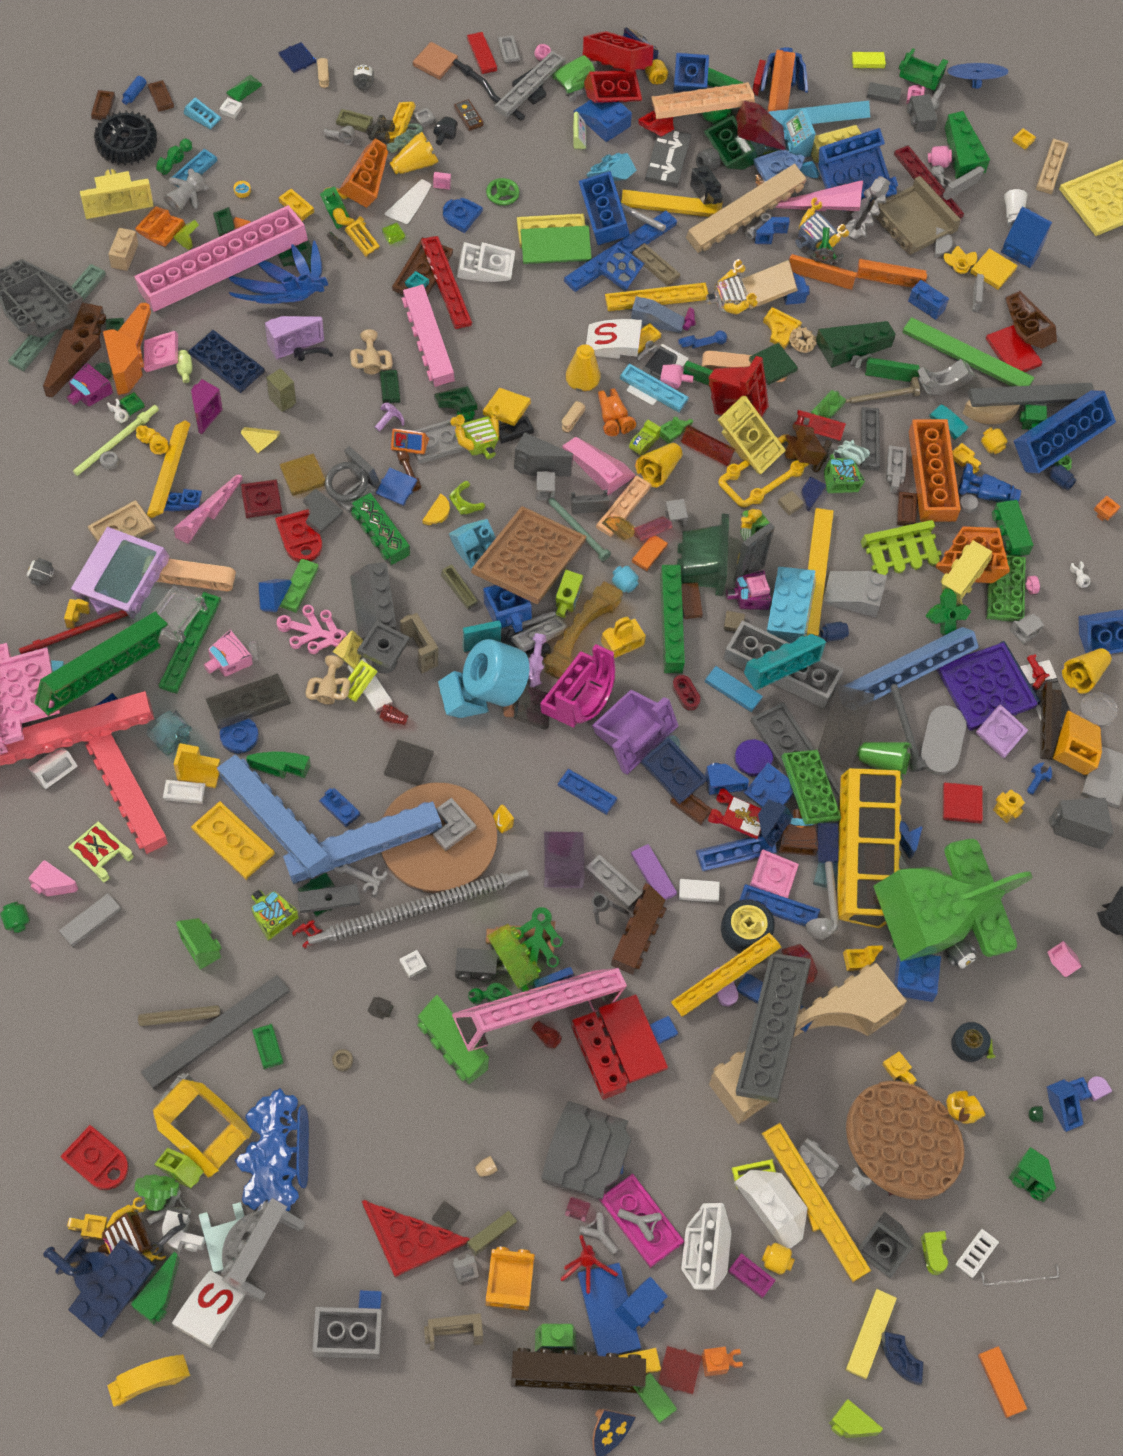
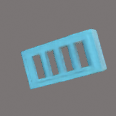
M194 98L185 106L184 114L209 129H212L221 120L219 115L197 98Z

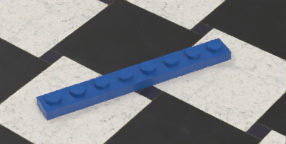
M664 211L654 218V220L666 225L664 231H660L646 223L616 244L632 254L634 250L644 243L646 245L675 227L677 220L669 212ZM616 244L565 276L564 282L576 292L601 276L602 274L598 270Z

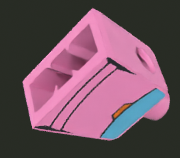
M230 630L208 649L211 660L206 662L204 667L209 674L219 669L224 676H228L251 666L253 663L251 654Z

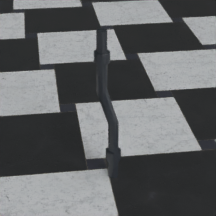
M457 59L454 60L453 65L462 70L463 74L472 77L482 84L492 101L497 103L501 100L494 93L485 78L473 71V68L469 65H465ZM517 109L511 114L521 121L525 118V115Z

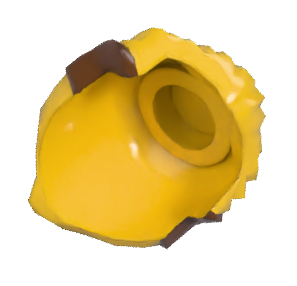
M967 1090L955 1091L948 1095L946 1099L947 1109L955 1120L968 1124L975 1123L980 1118L985 1117V1111L975 1096H968Z

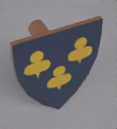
M606 1409L596 1411L595 1416L598 1420L593 1433L595 1456H605L619 1445L630 1430L636 1418L635 1415Z

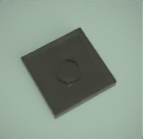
M526 685L521 696L514 702V719L544 730L549 728V716L541 713L540 703L548 693Z
M397 740L384 775L416 786L422 785L434 751Z

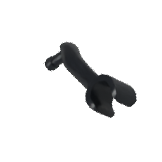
M298 347L294 349V357H298L299 361H303L305 355L313 353L333 356L329 348L324 347L310 349Z
M182 1213L177 1215L180 1225L170 1229L159 1242L151 1243V1247L159 1246L158 1252L152 1255H162L164 1253L163 1245L187 1226L183 1221Z

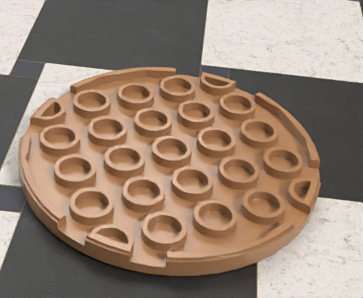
M428 783L407 790L391 803L383 817L397 815L405 809L411 810L424 802L430 803L433 801L437 809L452 798L476 825L474 831L447 851H444L433 838L434 833L381 852L386 866L398 880L411 888L423 890V892L440 893L441 891L445 892V890L450 891L451 888L455 890V887L460 889L461 885L465 887L467 883L470 885V882H475L490 866L496 851L497 829L489 808L471 791L449 783ZM439 816V818H440V820H441L442 827H443V826L446 825V823H445L444 820Z
M884 1081L866 1088L854 1100L849 1109L846 1133L850 1150L863 1172L884 1190L896 1196L914 1200L936 1197L951 1187L964 1164V1143L959 1127L950 1117L947 1108L939 1100L936 1101L928 1095L926 1090L906 1082Z

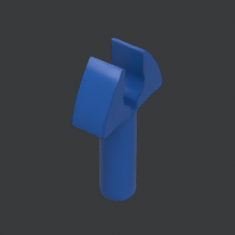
M1044 762L1032 768L1030 772L1035 774V778L1027 789L1029 794L1035 793L1042 780L1047 782L1051 780V766L1043 774H1041V768Z

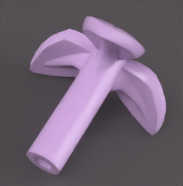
M390 403L382 404L380 410L388 412L374 428L380 432L394 416L398 417L402 426H404V418L398 409Z

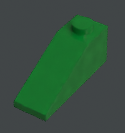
M173 1252L131 1303L132 1308L153 1325L156 1321L160 1322L167 1313L166 1309L169 1305L180 1260L175 1252Z

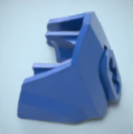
M789 47L780 48V50L785 52H793V49ZM775 53L769 54L763 71L761 91L766 89L769 68H771V85ZM795 53L791 87L795 86L797 81L798 89L808 93L806 65L802 60V54Z

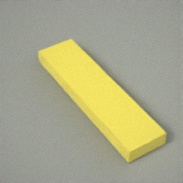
M878 1289L875 1290L845 1369L846 1371L865 1380L867 1379L882 1339V1332L885 1331L896 1302V1297Z

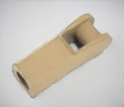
M320 58L317 60L319 85L321 88H327L329 86L328 60Z
M575 401L562 419V430L564 432L572 431L576 422L584 413L585 405L583 403Z

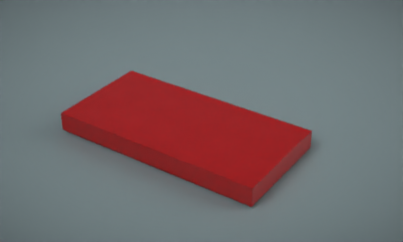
M636 994L598 1008V1012L629 1084L668 1069Z

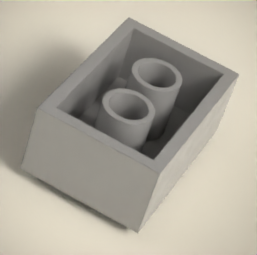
M315 1307L313 1356L380 1359L382 1309Z

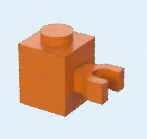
M726 1346L704 1349L701 1356L705 1377L727 1374L729 1366L734 1368L743 1367L742 1361L735 1362L733 1360L734 1355L741 1354L740 1349H735L727 1354Z

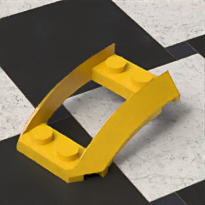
M182 1079L153 1109L157 1130L184 1155L193 1160L208 1178L219 1171L220 1166L246 1139H249L253 1131L203 1083ZM198 1094L230 1123L203 1153L171 1125L172 1121Z

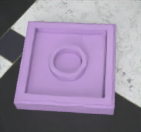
M1000 704L975 733L997 754L1005 758L1027 733L1028 729Z

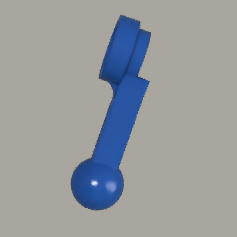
M720 330L714 336L696 339L695 335L678 339V343L681 345V348L692 345L693 349L712 343L724 344L728 336L726 332Z

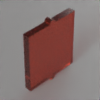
M667 1346L658 1384L672 1388L674 1392L679 1390L693 1395L702 1356L687 1352L686 1349L680 1350Z

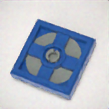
M616 244L598 272L626 291L644 263Z

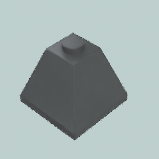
M884 1212L858 1247V1250L865 1260L891 1278L914 1245L902 1224Z

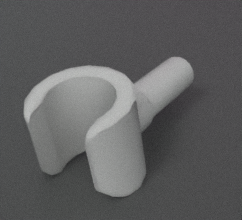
M647 341L646 348L636 359L639 361L649 352L655 353L658 350V346L654 345L650 348L654 342Z
M870 353L861 357L854 355L850 365L860 368L862 361L872 355Z

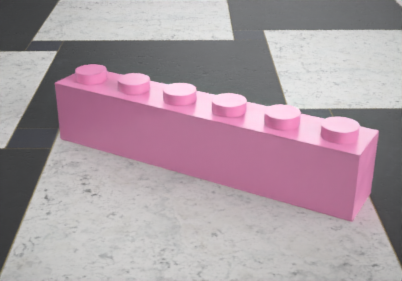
M424 285L403 290L404 297L401 298L404 308H408L409 312H406L409 323H413L411 328L414 337H418L419 341L416 343L419 352H423L424 356L421 357L424 367L428 366L429 371L426 372L429 381H433L434 387L454 382V372Z

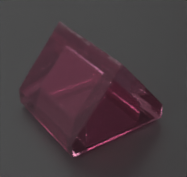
M571 1197L565 1215L585 1222L591 1204Z

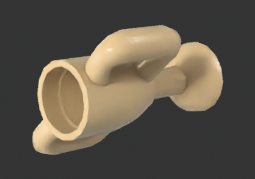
M371 329L361 332L360 337L366 342L367 349L352 350L350 353L351 365L357 369L364 368V372L367 374H377L381 369H391L393 366L391 353L387 350L376 351L373 342L377 339L378 333ZM357 354L363 356L362 363H358ZM380 356H385L386 365L380 362Z
M333 655L325 657V663L329 667L328 673L323 679L314 677L308 681L305 692L306 698L310 700L316 699L318 702L328 705L334 704L335 699H346L351 685L350 680L347 678H335L336 669L343 665V659ZM343 683L341 694H337V685ZM315 684H320L317 693L313 694Z

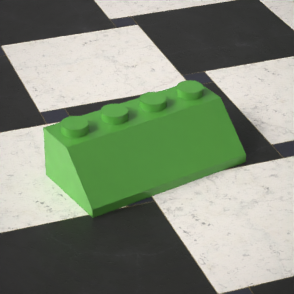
M436 995L418 1015L419 1024L417 1026L424 1035L428 1034L431 1038L430 1043L436 1050H441L444 1054L443 1059L449 1066L451 1064L454 1066L458 1078L461 1081L465 1080L469 1085L488 1070L489 1057L482 1048L468 1052L453 1019V1013L441 998Z

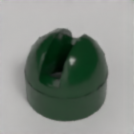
M1042 1106L1030 1108L1028 1117L1032 1122L1043 1123Z

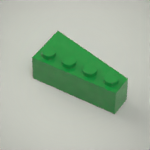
M964 111L948 114L944 129L950 150H952L953 169H955L956 180L980 166L985 169L983 173H986L990 158Z

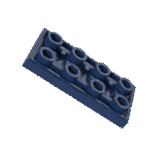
M214 330L188 351L190 356L239 393L244 391L265 372L264 367Z

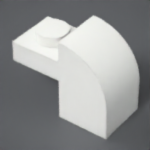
M167 1210L162 1226L163 1236L173 1227L180 1225L177 1217L180 1213ZM183 1214V1221L187 1226L166 1242L171 1250L179 1254L182 1246H185L184 1249L192 1252H197V1249L203 1250L206 1243L204 1237L186 1233L190 1219L188 1215Z

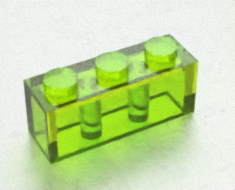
M506 924L487 937L520 990L540 978L538 973L541 970L535 961L531 963L527 955L531 953L525 943L522 945L519 943L517 938L520 935L515 926L510 927L509 924Z

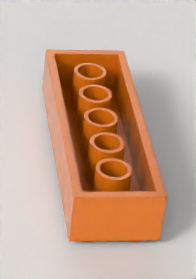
M948 419L912 420L908 432L920 522L933 520V522H956L961 509Z

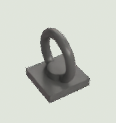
M348 446L344 452L349 462H342L333 466L325 478L327 493L339 502H351L358 499L365 492L368 483L374 488L380 485L374 468ZM344 469H350L354 476L361 480L359 488L349 495L337 493L332 486L334 476Z

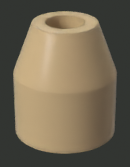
M491 1156L481 1160L475 1167L480 1177L490 1176L498 1171Z

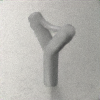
M180 1190L177 1196L170 1197L167 1205L162 1210L146 1218L149 1225L164 1218L167 1210L188 1216L191 1214V1208H187L181 1200ZM178 1199L183 1207H174Z
M621 1208L617 1215L637 1224L647 1241L654 1239V1226L662 1219L661 1213L638 1216ZM654 1222L650 1231L646 1223Z
M598 1212L592 1223L579 1228V1233L599 1238L610 1253L614 1255L619 1249L605 1233L604 1214ZM597 1222V1230L589 1228Z

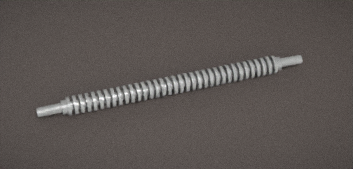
M527 869L509 875L508 873H499V875H495V879L493 876H490V880L487 877L485 882L483 879H480V883L477 880L475 885L473 882H470V886L467 883L465 888L464 885H461L460 889L455 887V890L451 888L450 892L445 890V894L444 891H441L440 895L435 893V897L432 894L430 898L425 896V900L422 897L420 901L416 899L415 903L412 900L410 904L406 902L405 906L400 904L401 908L398 905L395 906V909L390 907L391 911L387 908L385 909L386 913H384V910H380V914L378 911L375 912L376 916L370 913L371 918L367 914L365 915V920L361 916V921L355 918V923L351 919L350 924L348 921H345V926L343 922L340 923V927L338 924H335V929L332 925L329 929H326V932L307 937L309 945L327 939L329 941H337V936L339 940L342 939V935L344 938H347L346 933L350 937L352 932L356 935L357 930L359 933H362V928L366 932L367 927L369 930H372V925L376 929L378 928L377 924L379 927L383 926L382 922L384 925H388L387 921L389 924H392V919L394 922H398L397 918L399 921L403 920L402 916L404 919H408L407 914L411 918L413 914L414 916L418 915L417 911L421 915L423 911L424 913L428 912L427 908L429 911H433V908L437 910L438 906L443 908V905L446 907L448 903L453 905V902L456 904L458 900L462 902L463 899L465 901L468 898L472 899L473 896L474 898L478 897V895L482 896V891L485 895L487 890L491 893L492 888L493 891H497V887L499 890L502 889V886L507 888V885H510L511 882L529 877Z

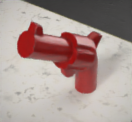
M1036 654L1028 656L1027 660L1033 669L1032 678L1037 679L1032 687L1035 690H1039L1045 678L1050 677V675L1045 672L1042 666H1039L1035 659Z

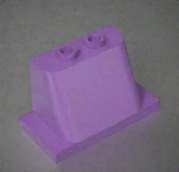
M633 690L625 694L592 725L595 734L613 748L621 771L627 775L679 726L669 699L663 697L657 703Z

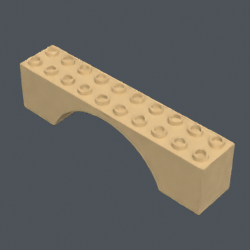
M877 963L872 966L866 965L860 970L859 975L856 977L852 975L844 981V985L841 987L835 986L828 992V996L817 998L808 1009L802 1008L799 1011L793 1038L804 1032L800 1029L811 1021L813 1022L808 1030L822 1026H841L854 1029L869 1036L897 1017L907 1001ZM739 1051L730 1058L731 1061L728 1063H721L713 1069L714 1072L711 1075L712 1078L709 1084L738 1125L771 1103L770 1101L736 1096V1087L746 1051L743 1053Z

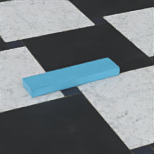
M630 363L620 375L622 381L677 412H680L689 400L688 396Z

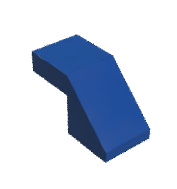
M772 217L756 231L755 244H772L774 233L787 234L790 223L789 217Z

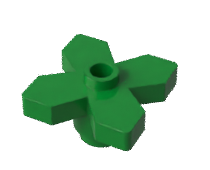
M945 588L940 595V603L934 605L926 614V618L931 623H941L940 633L943 636L957 630L956 620H966L971 613V610L966 605H956L957 595L952 589Z

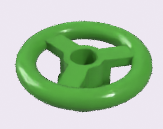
M498 178L488 184L486 194L491 202L504 206L514 203L519 197L520 190L514 181L507 178ZM496 185L497 193L493 196L491 189ZM502 196H513L508 200H499Z

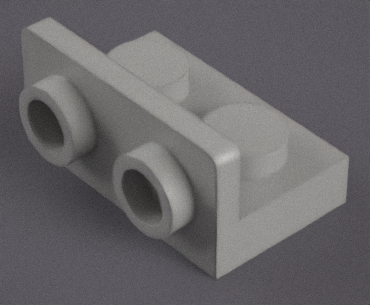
M807 1138L797 1151L822 1189L837 1171L839 1165L832 1155L826 1154L821 1150V1146L814 1140L810 1141Z

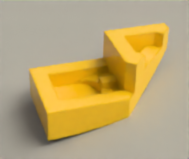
M883 945L867 946L864 949H846L843 952L846 970L856 971L861 970L866 965H871L883 949Z

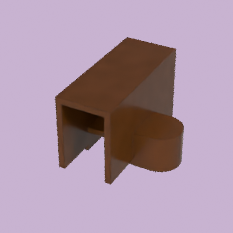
M793 424L792 426L797 436H785L789 442L785 449V457L798 460L800 463L818 465L826 452L814 434V429L808 426Z

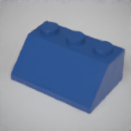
M1123 609L1078 616L1079 636L1085 653L1099 648L1106 649L1110 654L1123 652Z

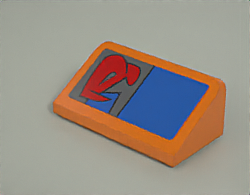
M393 429L391 450L424 455L429 437L422 432Z

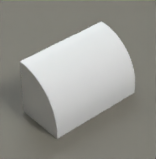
M62 747L47 754L29 767L28 770L38 783L47 789L78 766L70 753Z

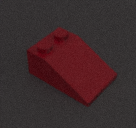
M744 100L736 115L738 137L784 150L783 126L761 105Z

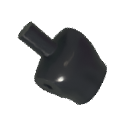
M443 117L437 122L433 131L438 136L436 140L437 145H442L445 139L453 140L455 138L458 126L455 119Z

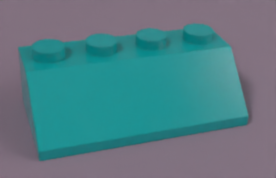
M813 634L801 636L793 643L783 644L775 651H768L758 659L753 658L749 660L744 674L754 690L757 691L819 662L826 641Z

